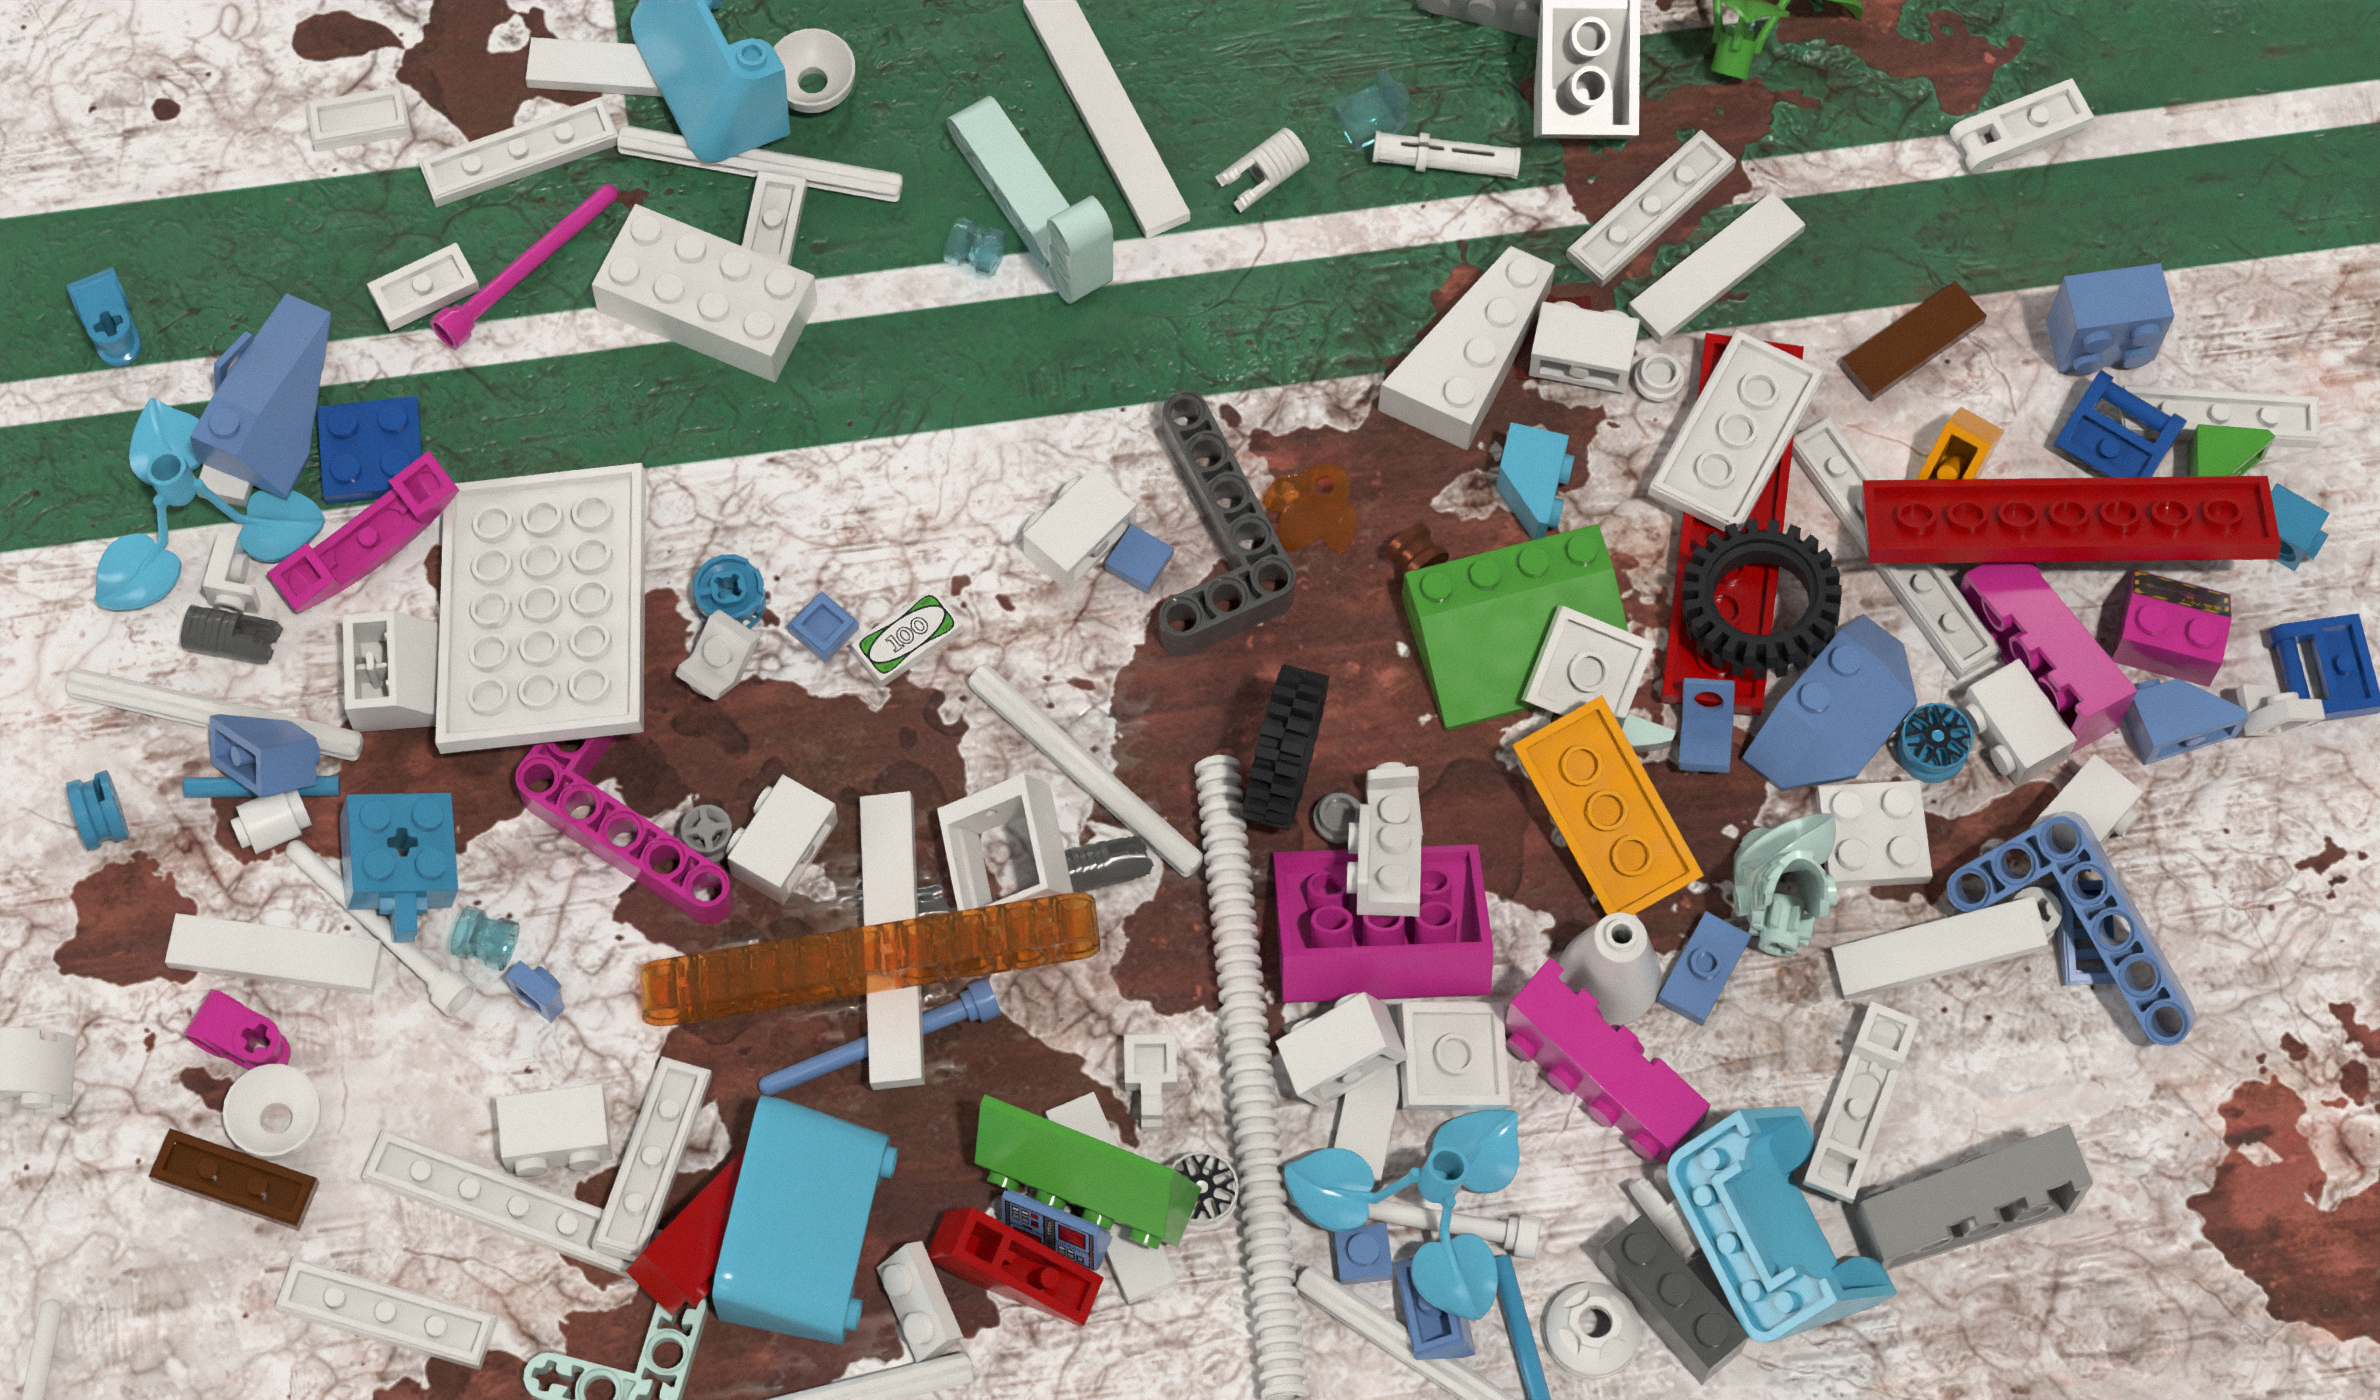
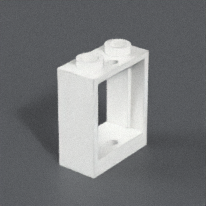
M1023 773L937 808L961 924L982 931L984 935H999L1010 931L1013 928L1012 923L1028 917L1041 918L1051 915L1057 910L1056 906L1074 899L1050 784ZM1026 815L1040 884L992 902L979 834Z

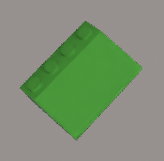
M1599 524L1417 569L1404 574L1401 597L1445 732L1540 708L1521 700L1558 605L1568 607L1629 632L1614 568Z

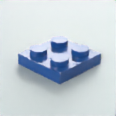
M417 396L317 407L322 490L326 505L381 498L394 488L389 480L423 455L420 404Z

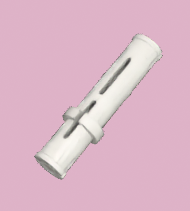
M1376 131L1372 162L1415 166V171L1425 172L1427 167L1517 179L1521 148L1430 138V133L1420 132L1419 137Z

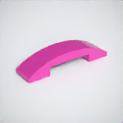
M427 451L389 480L390 484L394 487L316 547L312 548L307 542L267 572L297 613L331 598L380 567L415 539L453 500L460 490L430 451Z

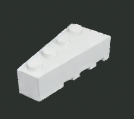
M1510 246L1381 384L1378 411L1468 451L1540 313L1542 301L1546 302L1551 292L1555 265Z

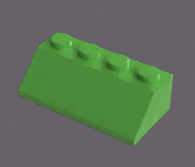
M984 1094L981 1101L975 1164L990 1172L987 1178L988 1182L1017 1192L1019 1184L1037 1191L1034 1197L1035 1200L1062 1211L1066 1203L1084 1210L1081 1216L1082 1219L1097 1224L1108 1231L1111 1230L1114 1222L1131 1229L1128 1236L1129 1239L1155 1250H1158L1161 1241L1178 1248L1202 1190L1200 1186L1172 1168Z

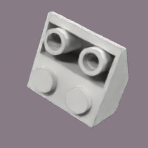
M397 611L342 615L345 711L354 731L367 732L436 726L439 623Z

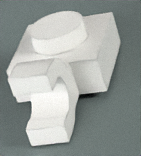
M1176 1033L1124 1034L1125 1091H1141V1131H1162V1090H1177Z

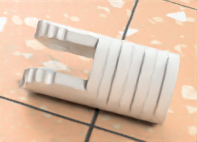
M1282 128L1218 174L1216 179L1222 187L1225 184L1230 185L1241 177L1242 172L1249 169L1259 184L1253 189H1247L1237 197L1234 204L1241 213L1307 165L1310 161L1309 155L1299 138L1290 129Z
M1663 1163L1654 1169V1178L1656 1180L1655 1183L1658 1184V1188L1662 1190L1669 1204L1666 1203L1657 1189H1654L1653 1184L1646 1180L1645 1177L1642 1179L1638 1178L1628 1185L1632 1195L1660 1230L1664 1238L1687 1264L1702 1256L1704 1252L1670 1187L1667 1177L1668 1163Z

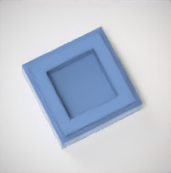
M1131 524L1105 562V570L1148 594L1173 557L1174 547Z
M821 591L787 625L789 634L826 663L859 630V622Z

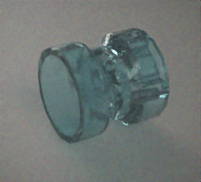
M961 215L955 221L949 234L944 251V260L956 266L963 264L971 265L975 268L976 273L991 278L1002 261L1007 245L1008 233L996 227L989 229L978 227L976 220Z
M467 906L455 927L451 942V953L464 959L477 956L483 959L485 966L503 971L508 965L518 941L519 922L505 917L497 920L490 919L485 910Z

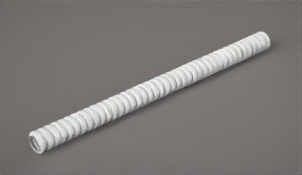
M1214 755L1196 763L1194 770L1195 774L1199 777L1196 780V788L1201 792L1198 794V804L1202 806L1199 810V817L1204 821L1201 824V834L1205 836L1202 845L1203 849L1207 851L1204 855V863L1209 867L1206 869V879L1211 882L1207 885V892L1212 897L1209 900V909L1214 912L1210 917L1211 925L1216 927L1212 931V939L1217 942L1214 946V955L1219 958L1215 962L1216 971L1221 973L1217 977V985L1222 988L1218 995L1219 1001L1224 1004L1220 1008V1015L1226 1019L1222 1023V1032L1228 1035L1223 1041L1224 1048L1229 1050L1225 1054V1062L1231 1066L1227 1070V1079L1233 1081L1228 1087L1229 1095L1234 1097L1230 1101V1109L1236 1113L1232 1117V1126L1238 1128L1234 1132L1233 1138L1234 1142L1240 1145L1235 1149V1157L1241 1160L1237 1164V1173L1243 1176L1238 1184L1239 1189L1245 1192L1240 1196V1204L1246 1208L1242 1212V1221L1248 1224L1243 1231L1244 1237L1250 1240L1245 1245V1251L1252 1257L1247 1260V1269L1253 1272L1249 1276V1285L1255 1288L1250 1294L1251 1302L1257 1304L1252 1309V1317L1258 1320V1323L1254 1325V1334L1260 1336V1339L1256 1341L1255 1345L1256 1350L1262 1353L1257 1359L1258 1367L1264 1370V1372L1259 1374V1383L1265 1385V1389L1261 1391V1399L1303 1400L1308 1396L1309 1388L1302 1383V1381L1307 1379V1371L1301 1368V1365L1305 1363V1354L1299 1351V1348L1303 1346V1337L1297 1335L1302 1325L1300 1320L1295 1319V1316L1300 1313V1306L1294 1302V1299L1298 1297V1289L1292 1286V1283L1296 1281V1272L1290 1270V1267L1295 1263L1294 1256L1288 1254L1293 1248V1243L1291 1239L1287 1238V1235L1291 1233V1225L1285 1222V1219L1289 1217V1208L1283 1206V1203L1288 1198L1287 1192L1281 1190L1286 1184L1284 1175L1280 1174V1171L1284 1169V1161L1278 1158L1282 1154V1145L1276 1142L1280 1138L1281 1133L1280 1129L1274 1126L1279 1121V1115L1273 1110L1277 1106V1098L1271 1094L1275 1091V1082L1269 1079L1273 1075L1274 1070L1273 1066L1267 1063L1272 1059V1051L1266 1048L1270 1044V1035L1264 1032L1269 1025L1268 1019L1263 1016L1267 1012L1266 1003L1261 1001L1265 997V989L1259 985L1263 982V973L1257 970L1261 967L1262 960L1260 956L1256 955L1260 951V943L1255 939L1258 936V927L1253 924L1257 919L1256 911L1251 909L1255 905V897L1250 894L1253 891V881L1248 878L1252 873L1251 866L1247 863L1250 860V851L1245 848L1248 845V836L1243 833L1247 829V824L1242 818L1244 809L1243 804L1240 803L1243 800V791L1239 788L1242 785V778L1237 773L1240 770V761L1228 755Z

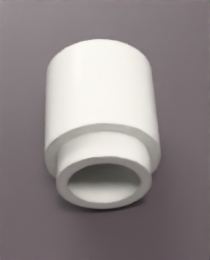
M298 790L262 798L258 797L236 806L239 817L230 820L242 849L252 845L256 854L302 835L300 830L312 826Z

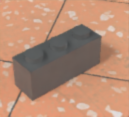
M1643 1215L1639 1216L1602 1247L1596 1265L1615 1287L1625 1294L1634 1305L1636 1311L1701 1385L1743 1351L1749 1336Z

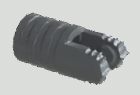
M190 605L182 626L181 646L184 650L268 664L274 653L270 645L277 642L283 627L277 621Z
M1134 835L1133 837L1128 836L1127 838L1104 840L1095 844H1086L1082 847H1072L1064 850L1073 893H1082L1086 890L1114 886L1115 884L1132 881L1135 878L1140 879L1150 874L1154 864L1152 859L1148 857L1146 845L1141 841L1140 836L1135 837Z

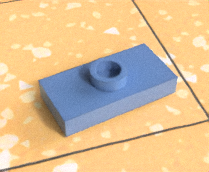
M1705 911L1660 992L1657 1003L1703 1026L1752 935Z

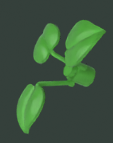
M1713 0L1714 34L1711 42L1716 43L1717 46L1710 70L1732 77L1748 79L1754 53L1761 54L1763 43L1780 17L1789 18L1790 12L1786 11L1785 8L1792 0H1780L1777 6L1763 0ZM1828 0L1848 9L1858 21L1862 18L1864 6L1858 0ZM1722 2L1739 15L1737 26L1727 24L1725 33H1723ZM1770 16L1756 39L1753 40L1755 31L1747 29V23L1761 17Z

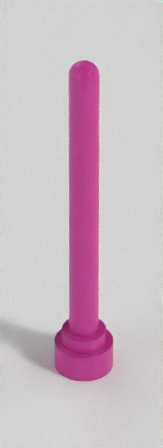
M612 184L601 186L462 306L455 304L452 308L444 307L430 319V325L437 336L448 347L457 350L471 338V330L475 328L474 321L617 199L618 191L616 187Z

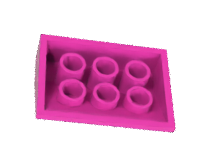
M1478 844L1421 846L1419 917L1357 915V894L1347 893L1348 862H1358V854H1348V849L1273 852L1279 969L1283 1003L1338 1001L1349 994L1362 992L1376 999L1491 995L1493 942Z

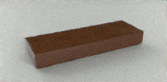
M1954 281L1845 356L1841 361L1840 367L1872 402L1983 325L1987 315L1964 289Z
M169 1128L149 1174L152 1182L296 1231H300L320 1184L316 1177Z

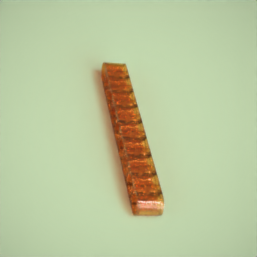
M1066 893L647 962L639 968L642 1021L653 1026H672L1089 958L1100 951L1096 901L1092 895L1087 893Z

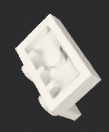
M1360 804L1359 823H1349L1348 854H1358V862H1348L1347 893L1357 894V915L1420 916L1422 824L1370 823V804Z

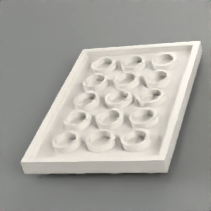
M642 463L455 483L460 491L443 510L435 744L440 754L644 732L646 473Z

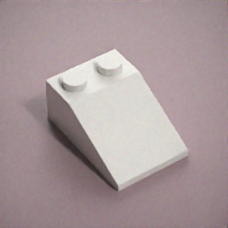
M1541 0L1534 84V138L1631 139L1639 135L1640 0Z

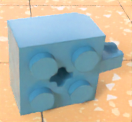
M451 793L346 795L339 819L344 896L347 910L379 909V914H390L393 943L414 942L418 932L417 914L427 913L428 908H452L458 892ZM398 851H400L401 854L405 857L398 856Z

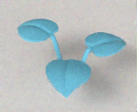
M150 398L136 423L130 444L129 461L132 471L137 478L145 484L153 485L157 492L153 503L157 509L158 540L155 543L148 535L136 533L120 537L112 542L103 553L98 564L96 574L97 587L94 600L99 606L104 608L134 610L154 604L171 592L180 577L182 564L175 553L164 550L169 542L166 507L168 505H187L194 499L196 493H200L236 523L244 524L239 534L242 548L250 557L261 562L283 561L304 544L309 543L323 529L325 523L324 515L311 499L292 490L287 500L265 490L257 491L248 500L247 515L237 512L211 491L202 479H196L192 472L202 464L196 461L190 438L199 419L189 413L172 408L155 398Z
M1484 1110L1465 1114L1448 1121L1437 1131L1432 1141L1431 1153L1422 1169L1411 1168L1406 1176L1375 1193H1371L1374 1186V1175L1371 1167L1360 1155L1347 1149L1326 1148L1315 1151L1298 1161L1286 1164L1284 1179L1288 1192L1296 1206L1313 1223L1322 1228L1337 1232H1349L1361 1228L1369 1216L1368 1203H1380L1410 1184L1417 1183L1420 1193L1426 1200L1432 1203H1440L1443 1207L1439 1228L1441 1242L1425 1243L1418 1249L1413 1258L1411 1276L1417 1291L1434 1307L1472 1321L1482 1319L1491 1308L1498 1285V1269L1491 1249L1479 1236L1472 1233L1461 1234L1451 1240L1449 1229L1452 1210L1456 1204L1454 1197L1457 1195L1462 1184L1470 1191L1487 1194L1505 1189L1515 1177L1520 1158L1517 1137L1518 1115L1516 1111Z

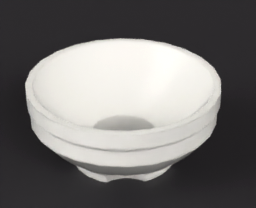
M802 29L783 37L774 46L785 68L788 107L800 112L818 113L839 105L850 93L855 80V59L847 43L839 36L821 29ZM816 73L822 75L827 80V85L818 93H807L799 87L800 80L808 74Z
M266 1064L245 1072L230 1087L223 1106V1120L229 1137L241 1150L250 1156L263 1160L284 1159L301 1151L315 1136L321 1119L320 1097L314 1084L301 1071L285 1064ZM274 1107L288 1109L293 1117L289 1128L280 1134H271L262 1128L264 1115Z
M1585 1282L1566 1289L1555 1298L1544 1320L1543 1337L1551 1358L1561 1369L1581 1379L1600 1380L1620 1373L1630 1364L1637 1353L1641 1340V1325L1634 1305L1624 1293L1604 1283ZM1589 1309L1603 1311L1610 1319V1331L1598 1338L1586 1335L1579 1324L1581 1314Z

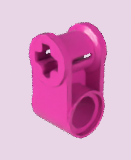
M210 989L183 1033L187 1040L216 1057L225 1058L247 1070L266 1064L288 1065L291 1057V1047L287 1039L280 1033L277 1025L272 1020L215 989ZM270 1042V1045L266 1049L263 1047H257L254 1050V1047L257 1044L266 1046Z

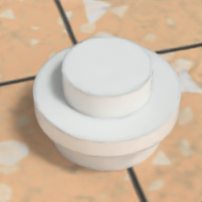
M1655 353L1647 356L1638 364L1634 380L1638 391L1644 397L1652 401L1663 402L1673 399L1680 393L1685 377L1682 366L1674 357L1665 353Z

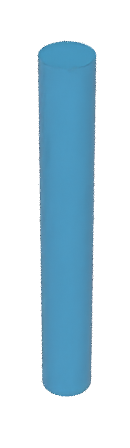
M340 775L316 776L315 786L297 790L300 797L340 796L341 778ZM185 777L183 781L184 798L260 797L232 777Z
M1503 1255L1496 1257L1498 1269L1497 1288L1529 1400H1551L1511 1256Z

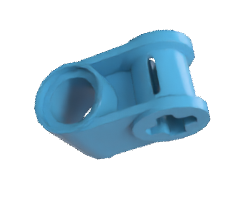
M114 267L67 284L68 292L78 316L102 361L114 367L126 366L135 361L141 352V338L129 311L130 304Z

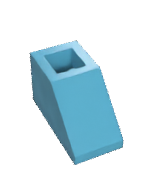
M1511 422L1500 463L1496 488L1531 539L1536 540L1546 537L1548 527L1558 529L1564 505L1563 499L1555 498L1558 483L1569 484L1575 456L1566 454L1569 435Z

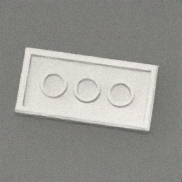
M1737 329L1653 479L1648 495L1724 532L1725 526L1736 523L1740 533L1819 390L1826 371Z

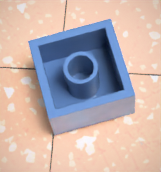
M2161 263L2063 277L2046 319L2059 373L2075 371L2079 375H2088L2101 370L2103 367L2123 365L2125 368H2138L2155 360L2175 316Z

